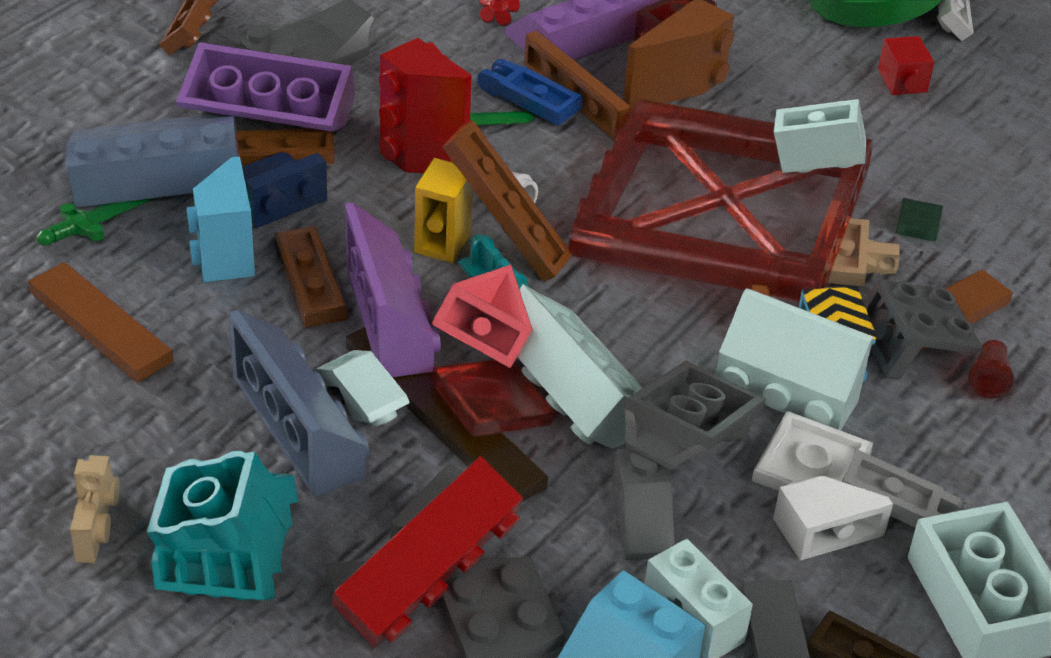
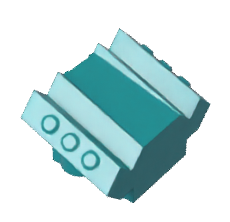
M232 451L220 458L206 461L189 459L176 466L166 468L147 529L148 536L155 544L151 559L155 590L183 592L185 595L204 594L213 598L233 597L236 600H269L276 598L273 574L283 572L281 565L283 546L289 528L293 527L289 504L298 502L294 475L270 473L264 467L255 451L249 453Z

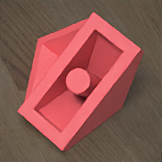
M512 265L454 283L431 322V325L509 368L512 367L533 329Z

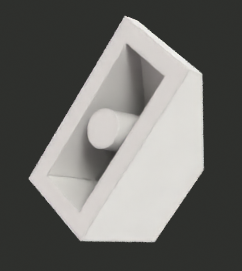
M821 475L803 481H793L786 486L780 487L773 520L801 561L885 536L893 503L889 497Z

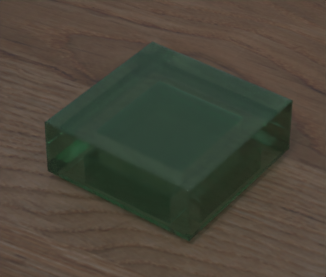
M903 198L895 233L936 241L943 206Z

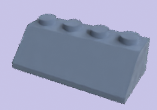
M238 309L229 312L234 380L313 497L321 496L366 478L365 457L369 456L367 440L360 430L355 431L352 428L339 400L333 401L327 393L320 373L318 371L312 372L309 368L298 343L292 344L284 331L275 325Z

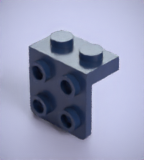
M280 152L242 166L254 228L269 224L327 200L326 160L319 153L295 161L288 153Z

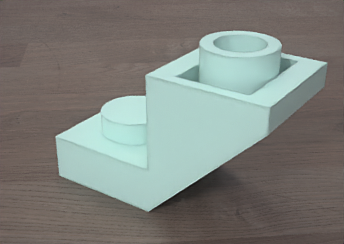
M353 350L315 369L322 376L325 386L339 387L353 421L371 423L372 426H378L397 417L396 410L410 403L405 392L371 351Z

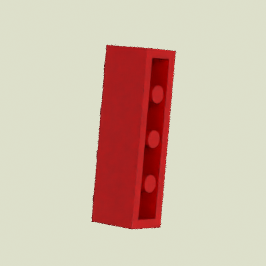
M480 456L333 592L332 606L373 648L385 638L390 644L393 643L412 624L413 621L408 616L421 603L427 608L431 607L448 590L449 586L445 581L457 569L465 574L485 554V551L481 548L483 544L493 535L499 540L502 539L515 527L521 519L516 513L523 497Z

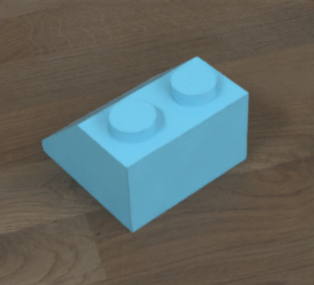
M240 156L231 157L193 188L194 206L186 207L189 233L197 232V240H189L192 266H201L203 282L255 276L249 198Z
M623 570L591 599L558 658H700L705 624Z

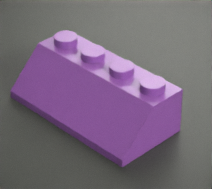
M568 0L524 16L505 27V34L525 51L526 34L537 30L570 58L577 60L643 36L666 20L668 0Z
M199 42L176 104L177 107L335 131L346 126L354 102L355 92L352 66Z
M345 203L347 274L363 326L366 328L372 353L392 377L434 372V353H438L441 350L438 328L430 326L431 313L427 299L421 300L420 278L418 274H412L413 265L410 250L402 249L398 234L355 203Z

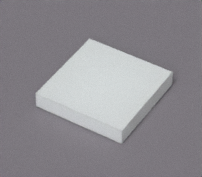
M786 411L753 471L752 481L779 491L780 487L786 486L793 481H803L821 475L842 482L855 449L870 455L873 443Z

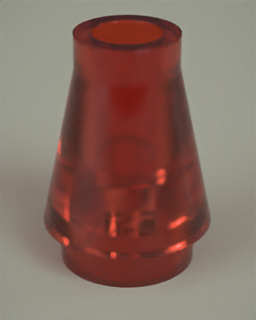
M989 340L982 345L980 353L968 374L970 386L976 394L983 398L996 399L1003 396L1011 389L1014 382V375L1007 356V347L998 340Z

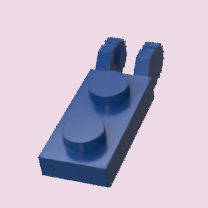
M502 58L495 61L491 67L492 71L484 69L477 74L478 86L484 92L486 91L491 96L498 94L557 126L582 109L583 98L581 95L524 66L520 67L510 61L507 62L506 59L503 60Z

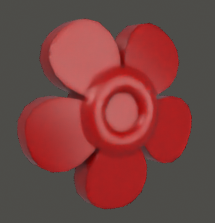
M479 0L480 5L484 7L480 11V18L485 23H491L496 16L498 25L507 26L512 21L509 12L515 13L520 9L519 0Z

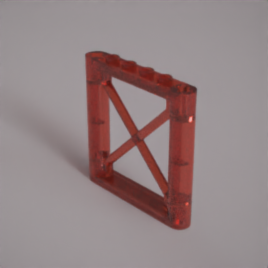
M639 99L625 126L618 128L612 150L605 152L602 169L599 174L595 173L593 175L587 198L582 197L579 201L577 217L572 225L569 238V253L573 257L744 291L746 288L751 289L752 285H764L769 289V296L800 302L802 290L823 289L827 287L842 241L868 174L872 157L873 139L866 138L864 164H856L848 168L814 169L807 173H782V170H778L727 187L691 148L780 164L774 136L775 122ZM648 144L668 147L710 192L629 220L611 217ZM818 174L840 178L811 255L785 250L740 201ZM723 206L762 250L655 230V228Z

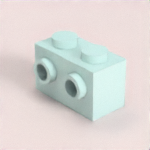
M859 99L776 110L774 136L782 173H807L814 169L848 168L856 164L865 163L866 135Z

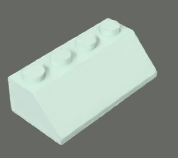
M522 285L519 290L533 328L516 360H520L525 365L521 370L522 373L538 387L545 388L549 393L546 401L556 411L571 418L574 423L570 428L585 443L592 445L596 441L612 449L624 444L626 437L624 407L627 398L643 387L571 309Z

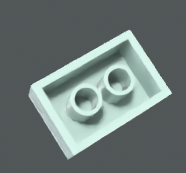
M1003 502L918 519L907 558L962 658H1042L1051 656V571L1010 504Z

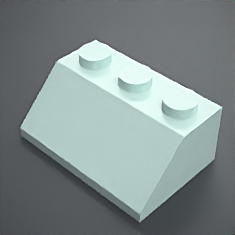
M746 288L719 351L715 375L766 398L765 406L783 413L789 411L841 431L858 403L873 336Z

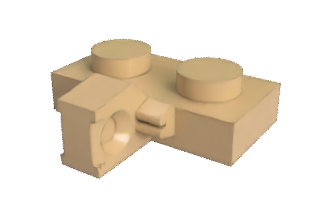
M828 216L822 282L864 287L866 273L896 274L899 264L900 244L882 243L868 239L869 220Z
M90 455L88 461L78 459L74 477L78 501L70 527L75 562L96 563L100 543H108L111 528V518L108 511L110 506H117L120 493L119 477L113 476L109 456Z

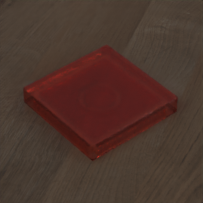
M497 360L433 367L430 381L472 436L551 425L555 414L554 410L515 363H513L511 368Z

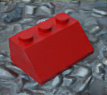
M417 37L380 55L379 148L380 153L385 159L394 163L404 172L424 174L434 158L452 162L442 147L461 126L470 122L472 75Z

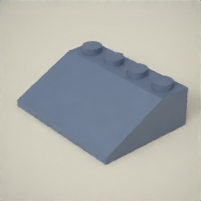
M219 113L75 130L66 144V168L75 208L193 193L194 187L231 157H239L235 116Z

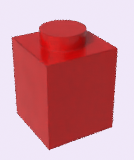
M920 36L884 38L878 71L892 95L927 93L934 60Z

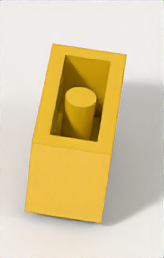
M434 158L416 185L414 253L454 263L471 235L473 188L452 162Z

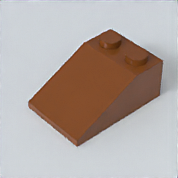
M693 0L630 44L628 47L623 101L631 106L630 111L702 95L716 84H721L727 77L730 68L728 56L729 49L734 40V33L732 32L734 15L706 1Z

